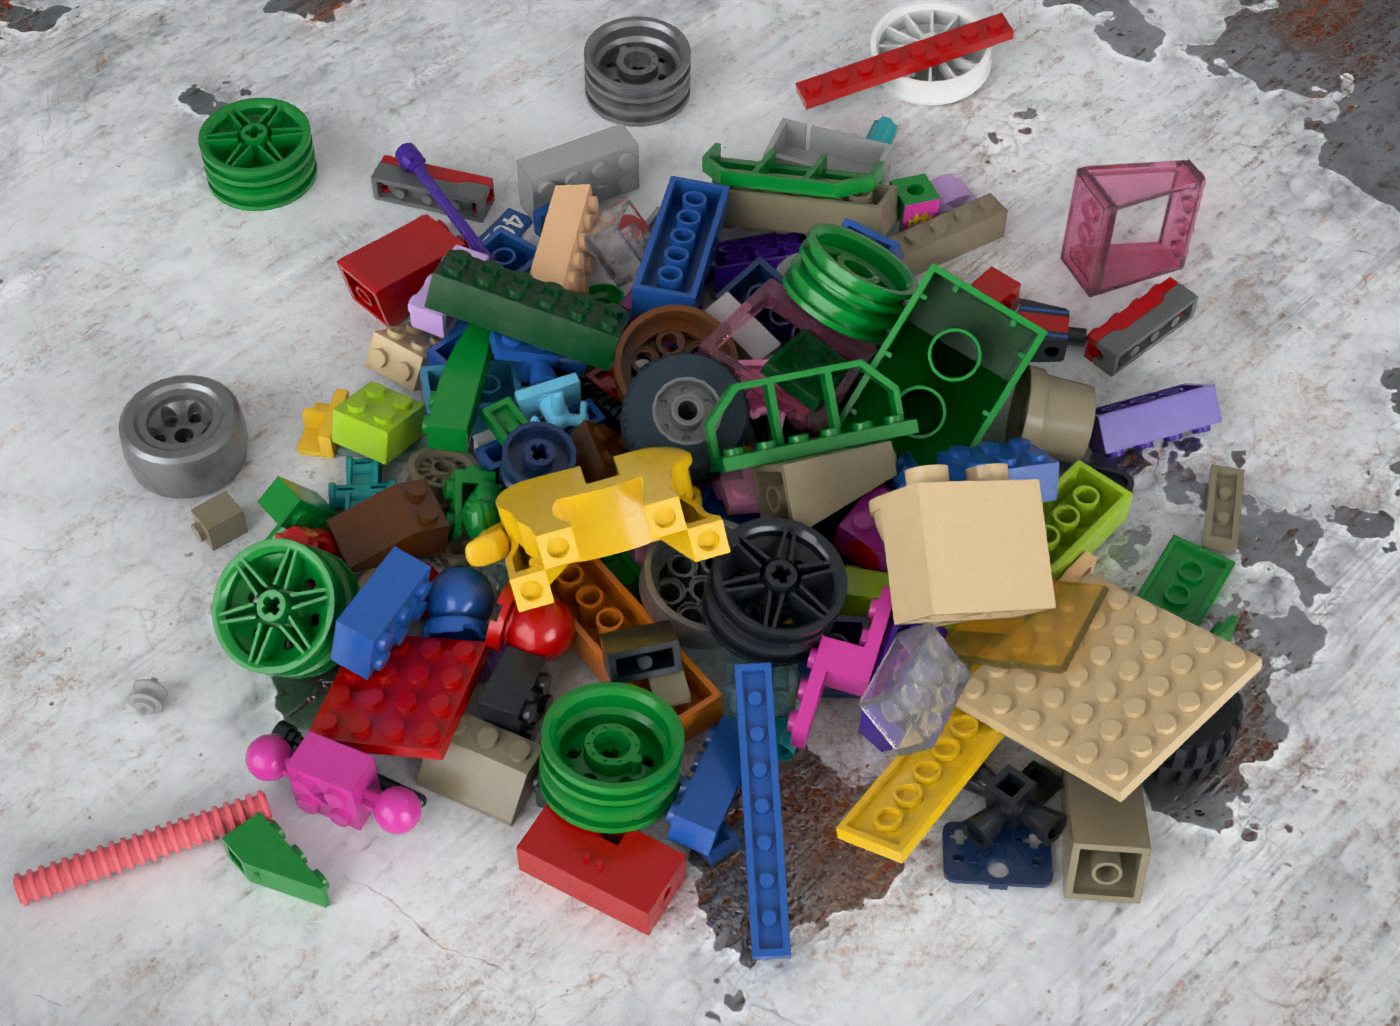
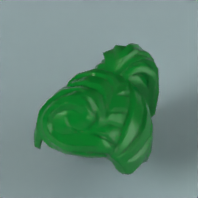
M485 479L479 482L475 491L470 494L464 503L462 521L464 522L463 525L466 532L472 539L478 537L482 531L501 522L496 499L503 492V489L492 479Z

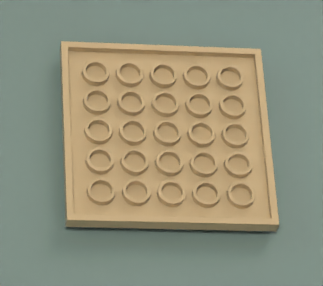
M1088 572L1055 601L1056 608L1045 610L949 695L951 704L1122 802L1262 669V658Z

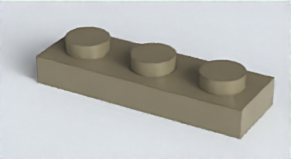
M1211 465L1202 537L1203 548L1230 553L1236 552L1245 470Z

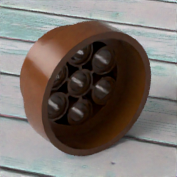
M665 305L653 308L638 316L623 332L615 353L613 378L622 404L629 384L636 377V374L639 371L641 372V369L635 364L640 359L653 362L654 359L661 358L665 354H677L682 351L683 353L688 351L692 354L696 352L705 354L708 358L713 357L716 361L719 360L723 366L726 365L729 367V370L733 371L734 376L738 377L739 357L731 335L716 318L691 306ZM665 341H671L677 345L678 349L668 352L662 348L661 344ZM681 417L682 419L690 420L689 418Z

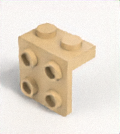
M411 322L374 331L365 366L413 392L421 390L420 367L428 366L426 350L445 338L412 327Z

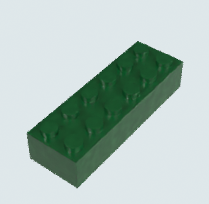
M450 249L434 270L424 305L428 309L608 372L614 362L618 342L628 327L632 312L626 311L618 304H607L595 300L593 296L584 292H572L564 289L562 285L556 282H544L535 279L527 272L504 268L500 263L493 260H481L461 249Z

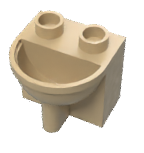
M994 463L967 468L965 470L966 481H950L947 465H925L904 471L905 487L880 495L869 501L870 516L875 519L878 533L885 544L894 625L924 623V628L941 627L971 620L1016 618L1056 608L1039 479L1010 480L1008 464Z

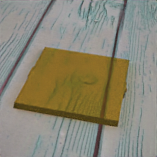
M1052 579L1056 608L1016 618L971 620L953 624L934 656L939 660L988 665L994 668H1014L1063 674L1067 671L1109 589L1101 584L1056 581Z

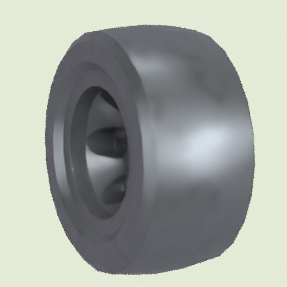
M176 375L160 379L137 392L125 405L120 415L119 437L126 463L143 487L160 496L179 499L209 494L231 481L241 470L246 460L248 433L241 407L229 388L211 378L197 375ZM194 419H201L198 423H191ZM171 422H176V423H177V424H176L175 426H173V427H167V426H166L168 423H171Z

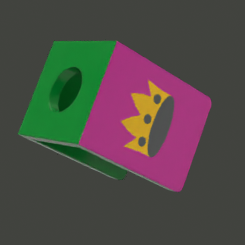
M926 174L890 180L889 185L898 186L897 220H900L899 232L938 216L941 198Z

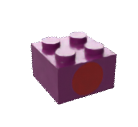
M882 484L864 494L839 524L832 545L837 551L864 569L888 572L885 544L878 533L875 519L870 516L869 501L871 499L891 492L890 489Z

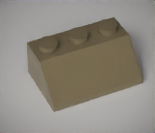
M464 712L444 759H423L416 784L512 826L534 792L532 784L539 770L541 745Z

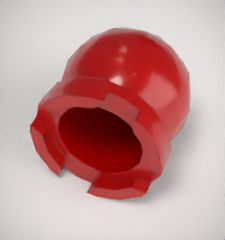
M508 582L496 602L503 605L498 620L490 619L485 645L499 653L503 652L509 645L510 647L547 658V663L559 659L570 649L575 636L574 617L567 606L554 596V603L519 612L511 583Z

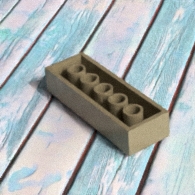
M768 173V174H771V175H780V176H789V177H798V178H803V177H804V176H796V175H786V174ZM820 178V179H819V180L833 181V182L841 181V180L825 179V178ZM878 184L873 191L836 199L730 186L728 210L723 228L740 226L747 227L750 231L768 229L775 230L778 234L795 232L804 233L807 236L811 227L817 223H830L841 226L847 217L886 236L897 220L898 186Z

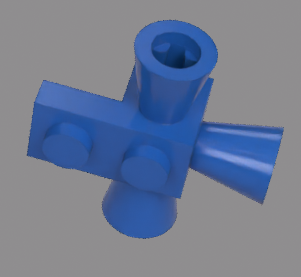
M491 331L489 335L494 359L512 361L518 382L530 383V386L556 379L558 377L554 372V368L570 374L576 372L577 376H582L586 369L585 363Z

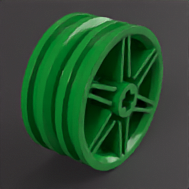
M273 98L239 100L215 111L206 119L200 129L198 143L209 188L219 201L230 207L245 211L277 209L301 198L308 192L316 180L318 169L309 121L299 108L288 102Z
M817 223L811 227L807 238L800 246V253L793 258L790 267L783 276V285L790 297L812 317L846 336L873 343L886 340L919 285L915 275L907 265L885 247L856 231L830 223Z
M279 538L259 541L239 552L223 570L217 582L212 601L214 630L226 654L235 663L249 671L292 679L313 678L328 672L338 665V663L331 660L336 620L361 589L355 575L346 563L326 550L288 539ZM310 579H313L316 584L313 590L307 588V583ZM255 597L259 598L257 603L254 602ZM320 615V622L317 626H315ZM288 640L295 645L291 650H288L286 647Z
M591 683L567 692L552 704L542 724L538 779L545 801L565 821L592 832L625 833L639 830L654 823L670 809L678 792L684 748V729L681 720L674 709L661 697L644 688L627 683Z

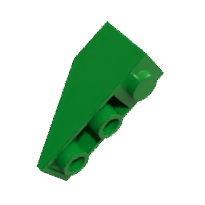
M258 812L222 837L228 857L250 882L325 908L330 905L326 890L330 885L327 879L318 869L312 871L306 865L308 862L307 858L296 844L291 847L284 840L286 836L275 820L268 822Z

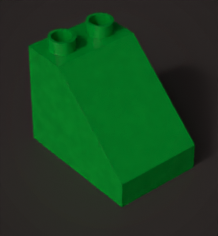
M932 263L870 366L899 386L904 418L917 419L919 433L880 441H891L896 455L899 454L901 456L907 449L912 453L918 466L936 465L937 452L950 450L952 446L977 447L1048 332ZM864 375L839 415L842 432L853 430L852 424L872 420L873 426L884 424V417L892 415L887 390Z

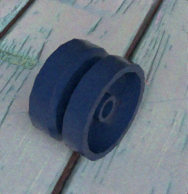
M532 421L516 427L508 434L502 447L499 482L503 491L524 480L574 468L576 466L577 449L572 438L562 428L549 422Z

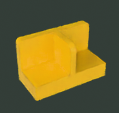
M336 389L330 404L315 403L313 408H305L303 410L302 416L305 429L297 446L299 454L335 459L339 444L332 442L333 409L350 397L348 390Z

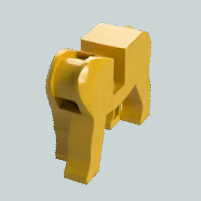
M648 447L614 456L618 475L586 484L580 466L516 483L501 492L496 499L501 522L482 531L478 537L467 544L465 548L467 561L472 566L483 567L505 558L518 611L522 612L554 603L550 584L571 563L621 553L657 540H662L694 562L730 553L721 516L704 511L701 492L699 488L692 485L688 469L692 464L691 453L674 447Z

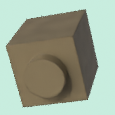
M227 491L191 509L194 524L191 525L194 535L200 542L206 541L213 551L248 532L243 510Z

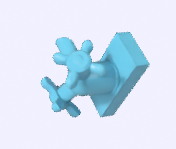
M576 372L514 392L515 405L527 420L530 419V422H540L537 416L543 415L546 422L565 430L568 426L578 427L584 419L589 421L587 413L588 403L581 400L580 380ZM580 403L579 414L569 412L568 406Z

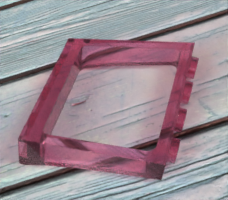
M770 278L699 345L698 350L700 355L705 354L708 358L713 357L715 358L714 360L722 362L723 366L729 367L728 369L733 371L734 376L739 378V382L762 378L720 350L719 347L764 308L771 309L801 330L806 328L849 361L862 359L870 365L875 358L878 348L869 342L846 336L821 323L803 310L790 297L783 285ZM855 367L848 371L834 390L837 407L840 406L864 375ZM763 386L744 389L746 393L752 390L761 396L760 401L766 407ZM774 386L778 409L788 415V421L797 429L802 430L807 427L818 435L828 422L825 404L819 411L813 412Z

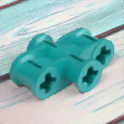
M347 456L346 485H336L335 482H329V505L334 511H337L338 508H344L345 511L382 490L397 484L396 478L382 483V463L371 458L353 459L352 456Z

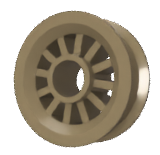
M425 447L417 450L410 456L407 464L410 475L406 482L426 478L441 509H448V499L443 497L445 479H449V476L455 469H465L467 466H480V464L468 452L460 453ZM462 491V507L472 493L471 491Z

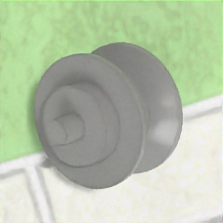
M154 677L135 681L133 684L135 693L130 694L127 699L129 705L142 717L160 713L163 709L161 701L165 700L168 696L166 688Z

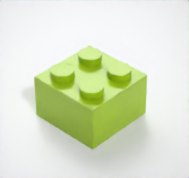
M370 381L333 409L332 442L387 465L423 436L422 423L425 404L412 399L408 395L386 388L380 383Z

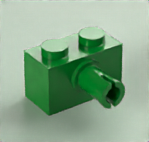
M280 476L276 477L257 501L277 523L265 540L275 539L276 533H282L293 525L310 529L319 528L329 532L326 525L327 520L337 515L334 509L317 492Z

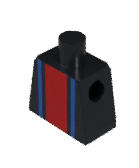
M1020 299L1018 314L1048 332L1030 362H1061L1065 358L1067 345L1085 347L1087 328L1069 327L1070 311L1068 309Z

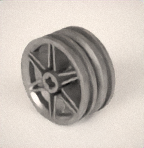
M624 17L603 24L587 39L584 47L585 95L590 107L599 116L616 124L623 123L624 126L646 127L668 121L684 109L690 97L691 48L685 35L675 26L651 17Z

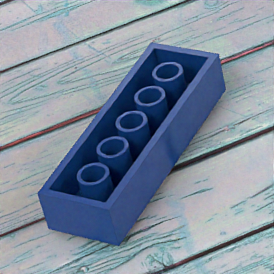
M676 176L670 177L632 288L631 317L637 318L653 308L665 305H686L699 308L726 220L730 186Z

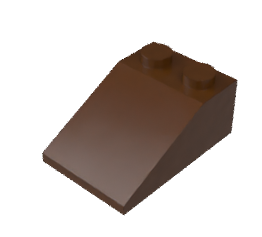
M426 478L394 484L328 519L326 523L343 562L346 563L352 572L377 568L394 546L417 559L445 554L450 528Z

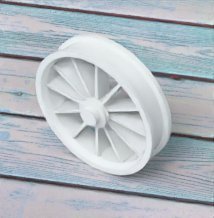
M921 0L901 5L884 15L874 27L870 40L871 57L937 35L938 33L933 32V24L946 25L947 27L941 32L943 33L981 20L982 18L965 6L943 0ZM931 24L930 32L923 34L917 25ZM906 28L912 36L902 33L900 30ZM887 40V41H889V42H891V43H894V44H883V43ZM992 46L924 69L923 71L929 72V81L914 80L921 72L918 71L880 84L879 86L891 96L917 105H944L962 100L977 91L987 80L991 70ZM968 60H980V61H979L978 64H975V63L970 62V61H968ZM950 68L964 74L957 77ZM939 70L946 79L943 81H931L932 72Z

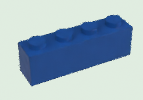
M723 715L717 728L709 727L702 744L706 750L705 752L698 750L690 768V771L695 773L693 777L685 776L678 793L682 800L681 802L673 801L665 820L671 823L667 839L707 856L741 786L738 721Z

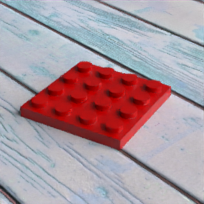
M406 636L400 646L394 644L389 651L391 655L381 671L376 669L368 680L343 666L340 667L309 731L363 753L443 760L489 656L490 649L485 645L484 641Z

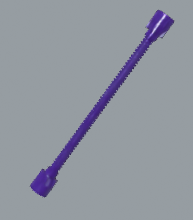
M404 143L399 146L395 152V158L407 173L411 172L418 177L474 251L489 256V260L496 261L428 173L424 165L426 159L413 143Z

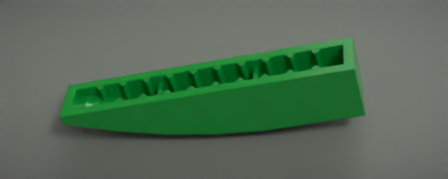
M470 323L451 352L440 377L437 391H431L430 415L425 414L423 418L422 434H427L429 449L460 453L468 452L493 356L489 341L491 330Z

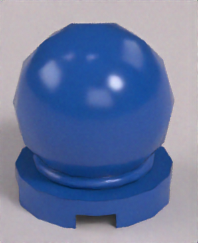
M457 565L442 570L431 581L432 586L426 596V602H428L427 612L432 619L425 621L422 638L431 637L486 642L489 625L486 622L491 618L496 604L490 581L486 575L474 568Z

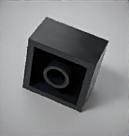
M507 646L477 701L479 718L534 742L539 731V721L543 714L546 715L553 704V695L550 694L552 676L548 674L547 658Z

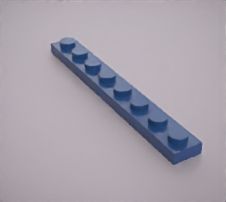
M771 662L734 664L752 960L791 958Z

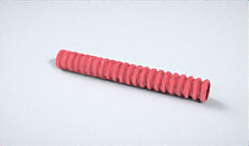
M259 790L256 796L246 795L245 800L240 801L239 798L234 799L235 803L229 805L228 802H224V807L217 808L215 805L212 807V811L207 813L204 809L200 811L201 815L195 816L192 813L189 814V819L183 820L180 817L177 819V823L166 822V827L161 828L160 825L154 827V831L149 832L148 829H145L143 834L139 836L137 833H133L131 835L132 838L128 840L122 837L119 843L115 844L114 841H110L108 846L104 848L102 845H98L97 850L91 851L87 849L84 855L80 856L79 853H75L72 859L68 860L67 857H63L60 863L51 861L49 867L45 868L44 865H40L37 871L33 872L32 869H28L26 874L22 876L20 873L14 874L13 883L19 902L26 907L29 906V901L35 900V902H40L43 896L52 898L53 893L57 891L59 894H63L66 888L70 887L71 890H75L78 884L82 883L83 886H86L88 881L92 879L98 882L100 877L104 875L106 878L112 877V872L117 871L118 874H121L123 869L127 867L133 870L136 864L140 863L141 866H144L146 861L150 859L156 862L159 856L169 857L170 852L175 851L176 854H179L181 849L185 847L187 850H191L192 845L198 843V846L204 845L203 841L208 839L210 842H214L215 837H224L226 833L231 832L258 812L270 822L272 821V813L266 795L262 790Z

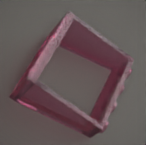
M1191 160L1093 165L1077 169L1060 259L1089 298L1184 269L1203 190L1206 185L1204 174L1196 168ZM1169 195L1158 241L1111 244L1117 211L1119 209Z

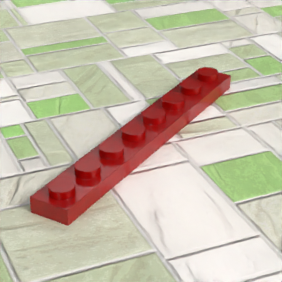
M1001 12L795 83L796 92L807 110L1011 40L1014 36V30Z

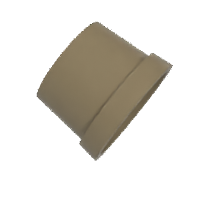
M1028 364L1014 388L1007 420L1005 443L1010 442L1012 438H1026L1039 449L1045 450L1048 455L1057 461L1074 463L1078 459L1081 461L1087 450L1095 419V388L1083 383L1049 375L1045 369Z

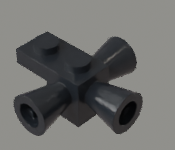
M1032 760L1021 772L1008 764L997 775L983 762L963 789L984 797L986 808L962 821L961 828L965 836L980 849L988 850L1004 826L1015 833L1025 824L1045 846L1053 844L1060 837L1066 826L1067 815L1044 806V804L1062 788V778L1035 760Z

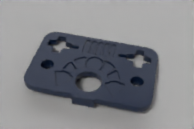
M948 822L944 825L942 832L943 874L949 882L989 885L988 889L1007 890L1008 886L1046 888L1051 885L1053 880L1051 845L1045 846L1043 843H1040L1038 849H1033L1030 843L1023 842V839H1029V835L1033 834L1027 826L1022 825L1015 833L1004 826L990 848L982 850L969 839H964L963 844L960 845L956 844L954 838H949V835H954L956 830H962V822ZM991 863H1002L1008 868L1009 873L1001 878L990 875L987 867Z

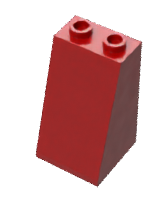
M425 214L342 257L337 261V265L353 300L388 328L389 326H398L410 315L408 304L411 297L419 292L426 278L433 274L442 258L450 249H453L456 244L468 249L470 247L462 236L453 235L441 220L435 221L428 214Z

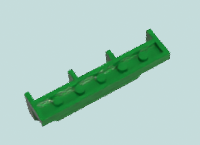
M715 143L702 157V171L712 178V183L716 181L720 185L836 199L870 192L878 184H884L885 161H878L870 174L827 169V155H821L812 167L776 163V149H770L761 161L721 157V143ZM768 173L786 174V175H796V176H804V177H803V178H798V177L771 175V174H768ZM820 178H825V179H835V180H841V181L833 182V181H824V180H819V179H820Z
M862 359L729 384L703 423L711 471L729 472L919 433L917 419L904 418L899 386ZM855 367L887 390L892 415L884 417V424L873 426L872 420L853 423V430L842 432L831 372ZM820 374L829 428L820 430V437L809 439L808 433L789 436V443L785 444L774 383ZM763 386L772 440L756 443V450L744 452V446L723 450L724 456L720 457L714 426L738 390Z

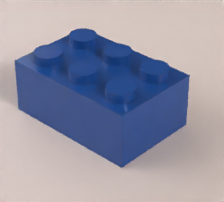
M1012 438L1007 443L982 442L977 447L958 445L950 447V450L937 452L936 464L948 466L950 481H966L965 470L967 468L985 464L1004 463L1008 464L1010 480L1039 479L1042 502L1057 500L1060 462L1048 455L1045 450L1039 449L1030 443L1029 439Z
M394 546L336 620L331 660L366 680L370 678L376 669L381 671L389 660L391 648L394 644L398 646L402 644L409 632V624L413 619L418 621L427 608L428 602L424 600L432 586V583L429 582L431 566Z

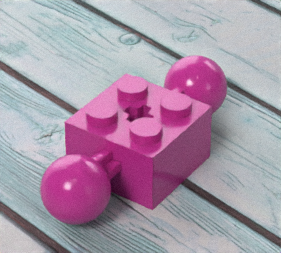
M309 731L294 754L285 739L273 734L259 736L247 748L245 755L246 766L254 777L262 781H275L283 776L290 778L296 804L299 808L309 814L319 813L324 815L340 827L350 826L361 831L371 813L374 812L377 824L384 831L391 834H404L411 831L421 818L422 805L419 797L412 790L402 786H395L381 792L373 756Z

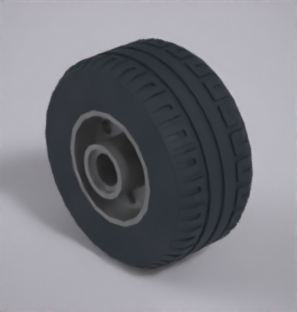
M682 351L677 354H665L661 358L654 359L653 362L651 361L647 366L641 368V372L639 371L636 377L632 379L623 401L621 431L628 452L648 447H674L690 452L692 464L688 469L692 484H698L701 481L705 482L710 478H715L720 473L711 471L703 423L728 385L739 383V378L734 376L733 371L728 369L729 367L723 366L722 362L714 360L715 358L713 357L708 358L705 354L700 355L696 352L692 354L688 351L683 353ZM744 389L737 391L714 426L720 457L724 456L723 450L743 446L750 426V406ZM681 417H686V418H689L690 420H685V419H682Z

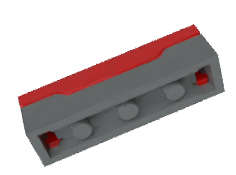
M389 155L382 157L381 162H379L371 176L374 199L446 215L417 176L411 172L407 173L395 157ZM424 163L428 173L462 217L467 220L483 223L495 201L493 178Z
M1172 277L1167 278L1160 284L1153 285L1144 296L1135 298L1126 309L1120 313H1114L1105 324L1099 328H1093L1088 333L1084 357L1113 377L1192 319L1198 296L1182 284H1178Z

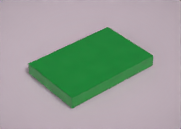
M1173 535L1136 596L1200 627L1234 570L1236 562Z

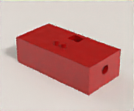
M546 804L516 847L519 870L648 936L686 878V854L638 830L609 834L579 828L558 816L548 804Z

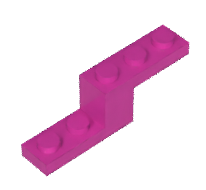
M883 586L880 598L873 597L868 612V618L873 619L870 629L863 628L859 645L822 635L819 648L812 647L807 662V668L812 670L809 679L802 678L797 699L802 701L798 711L792 709L786 731L792 732L791 746L805 750L825 686L865 697L893 612L889 587Z

